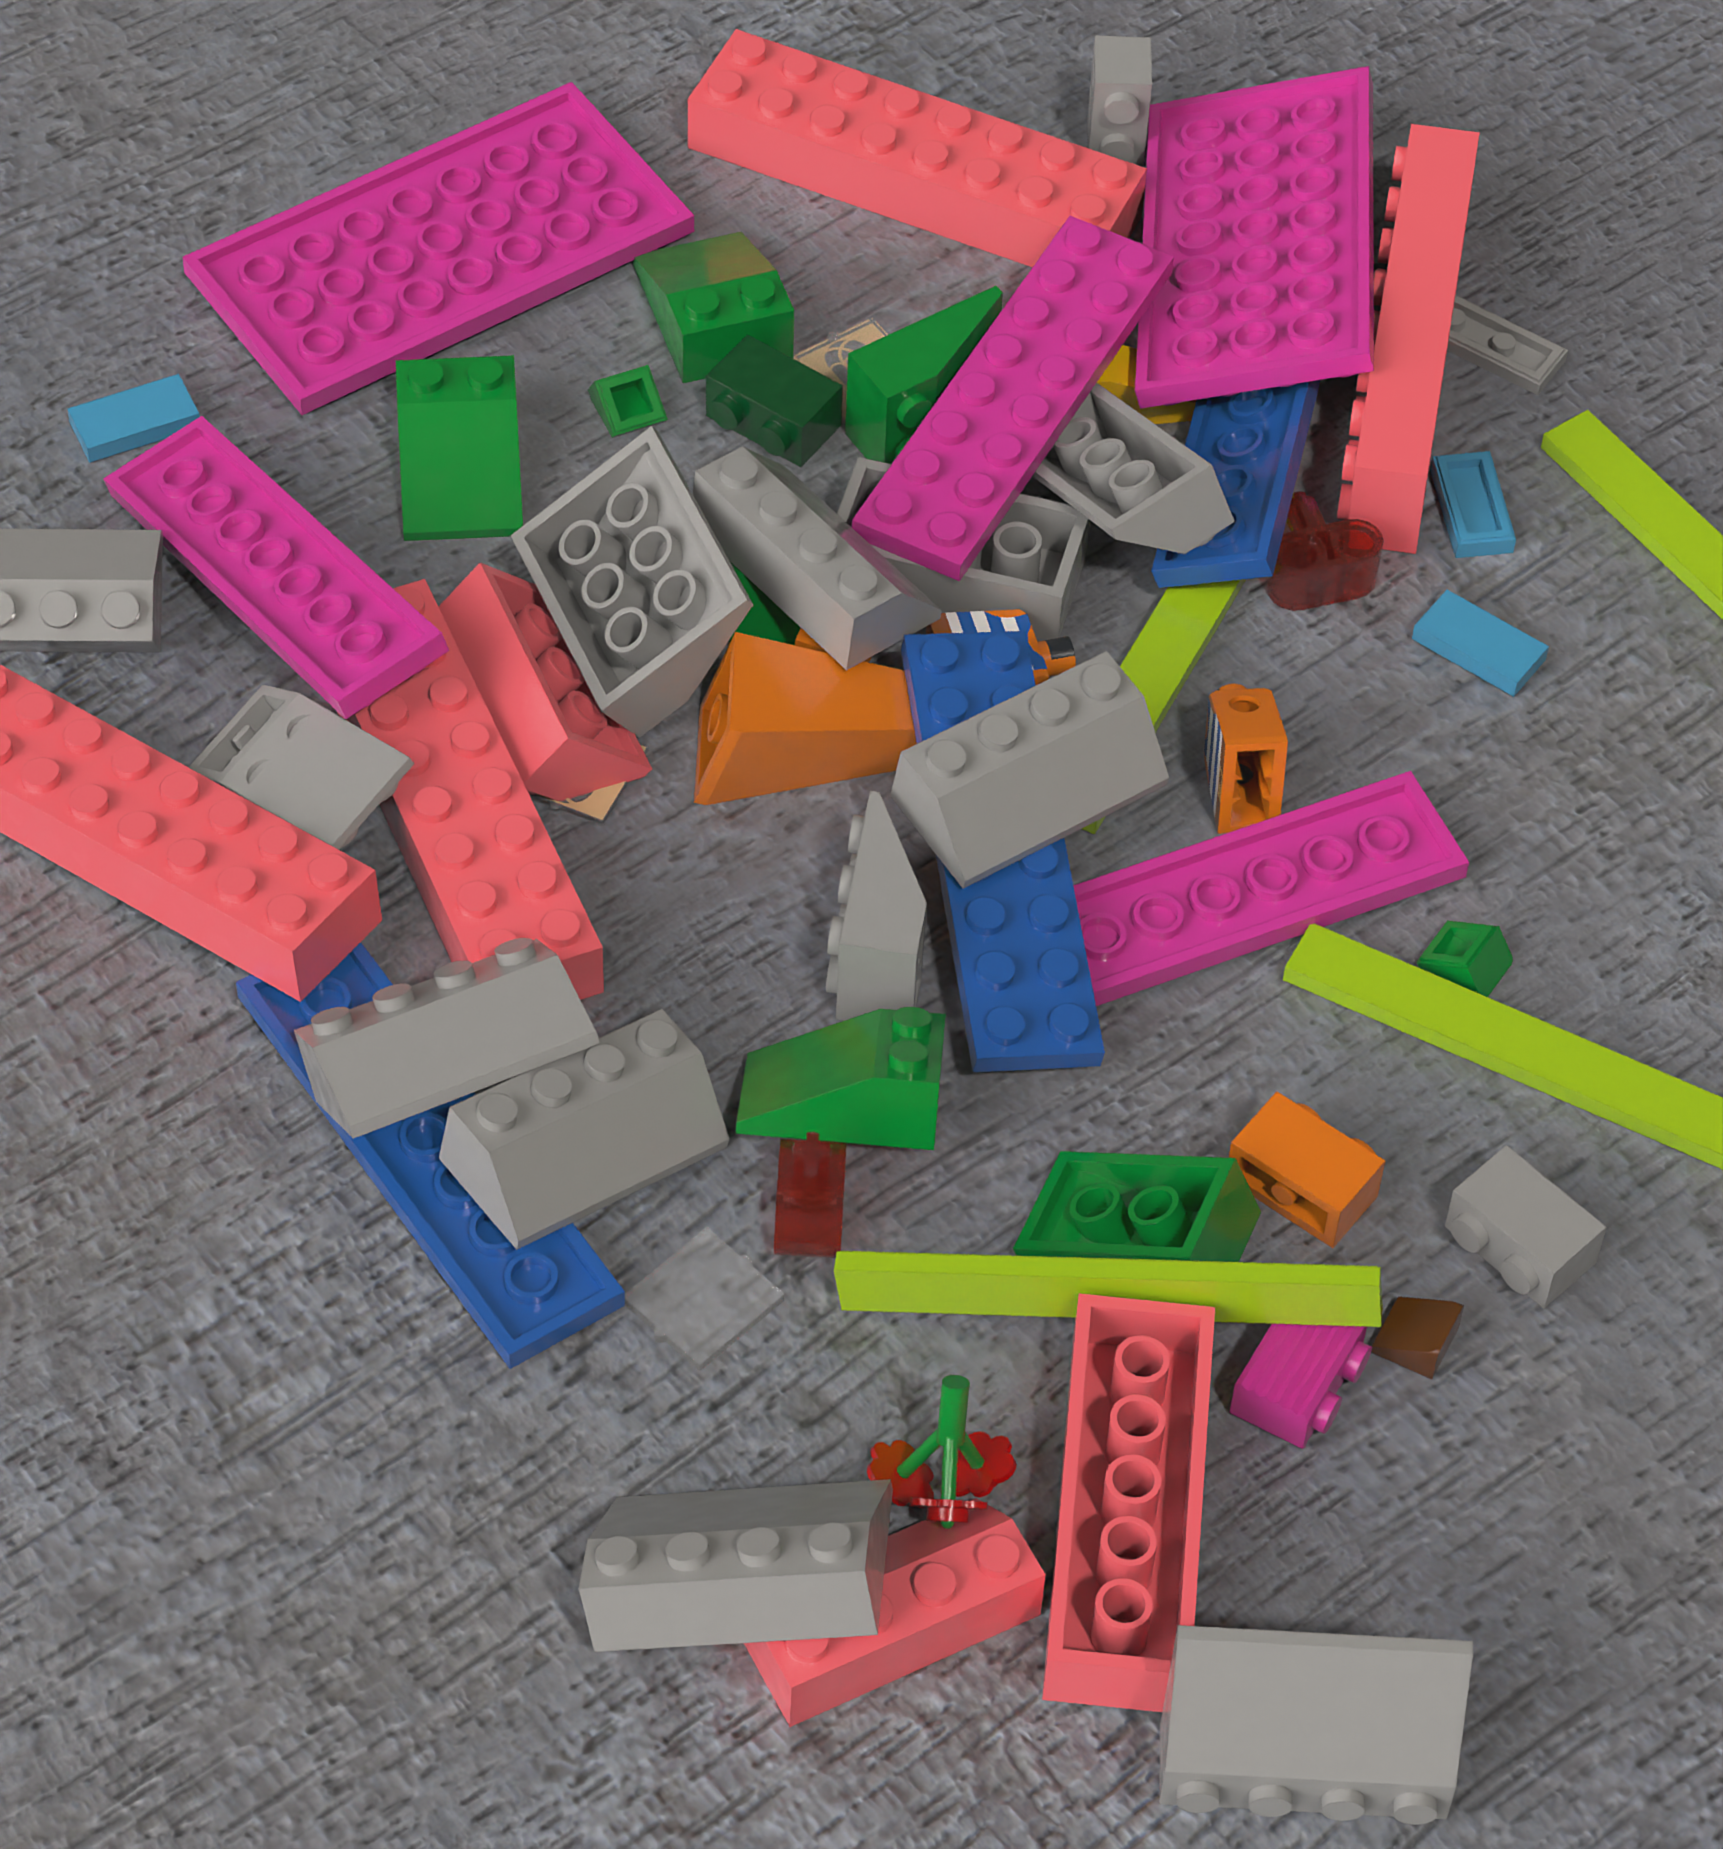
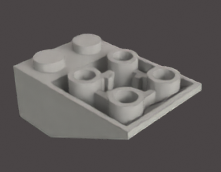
M262 685L193 761L189 768L339 850L356 837L360 825L374 809L393 795L399 781L414 765V762L407 755L301 693Z
M870 791L865 816L853 815L848 852L852 853L850 864L843 865L838 892V903L842 904L839 917L833 916L828 939L827 954L831 955L828 967L826 992L837 994L836 1020L843 1021L878 1009L897 1010L903 1007H917L922 980L927 902L880 792Z

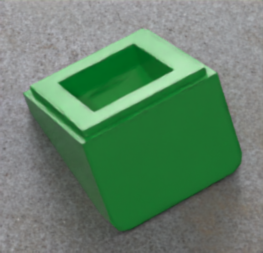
M649 365L596 380L588 389L591 401L612 438L668 420Z
M1447 920L1416 963L1420 969L1488 997L1512 965L1513 957L1499 926Z

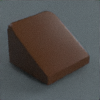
M1398 1296L1372 1345L1371 1353L1429 1379H1433L1459 1329L1464 1305L1446 1300Z

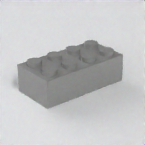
M861 457L857 458L837 512L848 525L852 527V519L892 464ZM1020 494L960 582L879 547L871 546L942 610L941 613L1020 609L1028 614L1037 641H1043L1061 636L1086 560L1090 520L1069 504Z

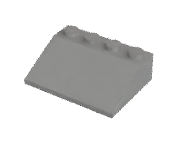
M652 426L511 535L600 710L628 731L635 733L638 738L642 737L689 700L753 606L751 599L659 432Z
M891 1479L617 1497L587 1539L579 1583V1592L594 1652L878 1635L893 1493Z
M1178 1625L1160 1722L1159 1804L1177 1805L1180 1809L1192 1813H1206L1222 1807L1250 1809L1254 1814L1265 1817H1277L1285 1815L1290 1811L1322 1813L1329 1819L1339 1821L1354 1820L1363 1815L1390 1816L1399 1822L1413 1825L1429 1823L1435 1819L1447 1820L1457 1783L1473 1659V1641Z

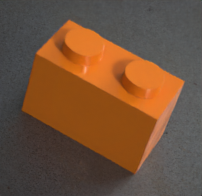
M1278 1091L1233 1139L1229 1152V1158H1236L1254 1198L1331 1248L1337 1245L1378 1197L1386 1161L1376 1155L1374 1150L1364 1141L1346 1136L1324 1122L1309 1106L1295 1103Z

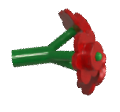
M948 1375L942 1379L938 1427L916 1450L909 1443L902 1440H895L890 1445L884 1442H877L870 1450L873 1460L867 1466V1475L870 1481L891 1479L893 1488L892 1502L894 1504L906 1506L910 1502V1506L927 1507L926 1521L940 1522L941 1526L945 1529H950L954 1523H968L969 1510L988 1509V1502L956 1500V1497L965 1496L970 1492L978 1498L987 1496L999 1483L1008 1480L1014 1474L1017 1466L1015 1459L1010 1454L1012 1444L1006 1436L999 1435L991 1439L986 1432L978 1431L967 1435L965 1432L970 1381L960 1375ZM940 1446H943L941 1499H934V1492L929 1484L933 1480L934 1475L931 1468L924 1462Z

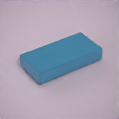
M179 374L67 408L70 425L89 463L166 439L200 417Z
M1490 451L1432 456L1430 472L1455 558L1513 553L1516 537Z
M1448 589L1414 625L1412 635L1414 641L1513 697L1546 661L1549 646Z

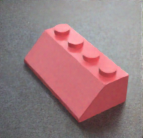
M479 563L438 607L529 795L539 794L559 802H566V798L570 800L592 794L597 789L645 777L652 770V767L635 733L628 731L600 710L536 584Z
M974 1498V1499L969 1500V1501H981V1500H979V1499H977V1498ZM989 1505L987 1510H969L968 1523H954L950 1529L943 1528L940 1522L924 1520L888 1536L878 1635L744 1643L789 1727H792L1040 1616L1046 1574L1013 1519Z

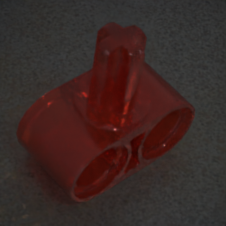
M1303 491L1294 492L1286 520L1290 532L1283 534L1274 574L1268 577L1267 591L1270 599L1281 608L1297 611L1367 596L1374 590L1377 582L1384 544L1382 533L1370 522L1360 519H1349L1326 524L1314 497L1306 496Z
M816 1132L806 1133V1140L780 1139L774 1255L836 1258V1252L841 1251L847 1143L819 1141L820 1134Z

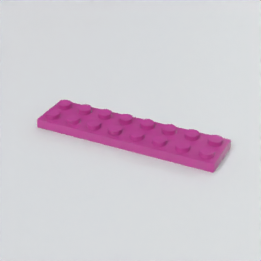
M1069 216L854 516L852 528L869 544L960 582L1172 274L1174 256Z
M200 416L103 478L111 496L146 530H162L163 546L345 719L371 705L376 699L412 675L422 671L427 665L449 651L440 630L203 416Z
M1408 771L1073 885L1096 1006L1302 935L1311 924L1315 923L1325 927L1466 878L1469 861L1413 773Z

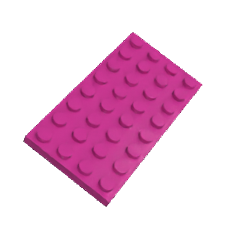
M1369 66L1151 104L1149 108L1142 244L1174 256L1172 274L1138 322L1135 393L1140 409L1160 405L1170 406L1180 402L1216 396H1232L1241 392L1278 386L1289 387L1297 383L1334 377H1350L1355 374L1374 371L1373 82Z
M569 82L187 254L182 258L186 276L298 412L304 415L396 372V360L424 359L634 260V257L654 251L694 232V214L572 82Z

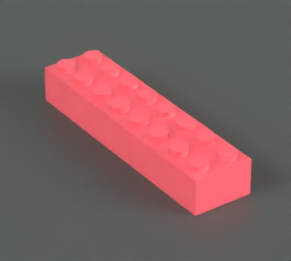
M735 29L688 98L689 149L1030 267L1035 265L1069 216L1081 219L1126 238H1130L1142 217L1147 168L738 29Z
M1411 124L1408 146H1396L1391 180L1402 182L1401 187H1389L1385 221L1395 222L1394 228H1382L1378 263L1388 264L1387 269L1378 268L1375 270L1374 305L1381 306L1380 311L1374 310V371L1358 374L1356 391L1366 392L1367 395L1366 397L1356 396V400L1353 402L1349 435L1358 436L1359 440L1349 439V443L1346 444L1341 480L1353 481L1352 485L1342 483L1337 511V519L1348 520L1345 541L1347 545L1416 554L1480 132Z
M422 579L393 588L442 632L449 651L427 665L422 671L412 675L376 699L371 705L361 709L345 720L407 755L414 762V765L399 781L393 795L379 805L451 962L470 961L474 963L495 955V948L504 942L518 938L538 939L558 955L580 1000L603 993V946L426 580Z
M0 665L1 833L299 1002L382 921L375 869Z

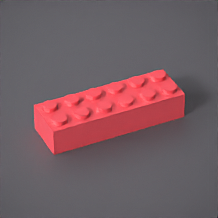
M1080 1293L1078 1295L1072 1345L1042 1700L1153 1712L1163 1711L1177 1626H1195L1215 1307Z

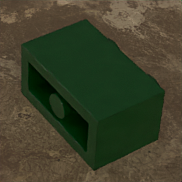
M748 334L706 375L707 417L713 419L722 428L735 431L762 446L768 453L781 456L799 467H802L842 425L843 385Z

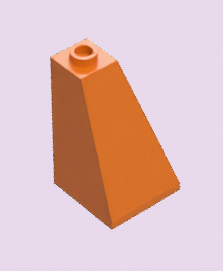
M735 632L700 704L694 803L711 805L896 771L900 753L917 744L904 670L865 661L845 670L826 652Z

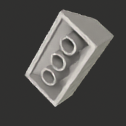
M1098 383L1095 384L1033 474V477L1114 539L1186 554L1195 547L1208 543L1215 534L1235 522L1213 466Z
M742 446L695 471L693 496L729 561L845 670L856 666L903 640L904 635L913 634L940 619L942 610L784 465Z
M0 529V651L161 653L162 530Z
M1105 651L902 751L890 797L964 889L1166 786L1169 775L1144 695L1111 655Z
M513 939L496 947L494 950L495 955L474 963L470 961H456L446 964L434 972V978L413 986L409 984H395L385 987L373 995V1001L352 1009L334 1007L317 1013L311 1018L312 1024L294 1030L316 1102L354 1139L600 1044L597 1032L558 955L538 939Z
M663 1009L598 1038L600 1044L522 1073L449 1108L439 1159L516 1250L727 1148L729 1136L702 1052Z

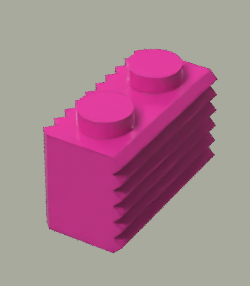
M1271 1324L1234 1385L1230 1413L1301 1449L1305 1448L1314 1429L1325 1434L1332 1425L1342 1402V1397L1336 1393L1344 1379L1356 1383L1361 1376L1372 1351V1346L1364 1343L1367 1327Z

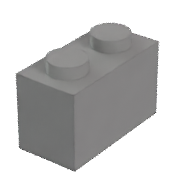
M1095 35L1087 116V146L1089 149L1142 167L1144 164L1152 90L1151 37Z
M1507 1145L1453 1190L1445 1227L1451 1231L1454 1239L1461 1247L1471 1253L1479 1254L1501 1273L1504 1281L1514 1291L1523 1295L1527 1294L1543 1309L1597 1263L1607 1228Z

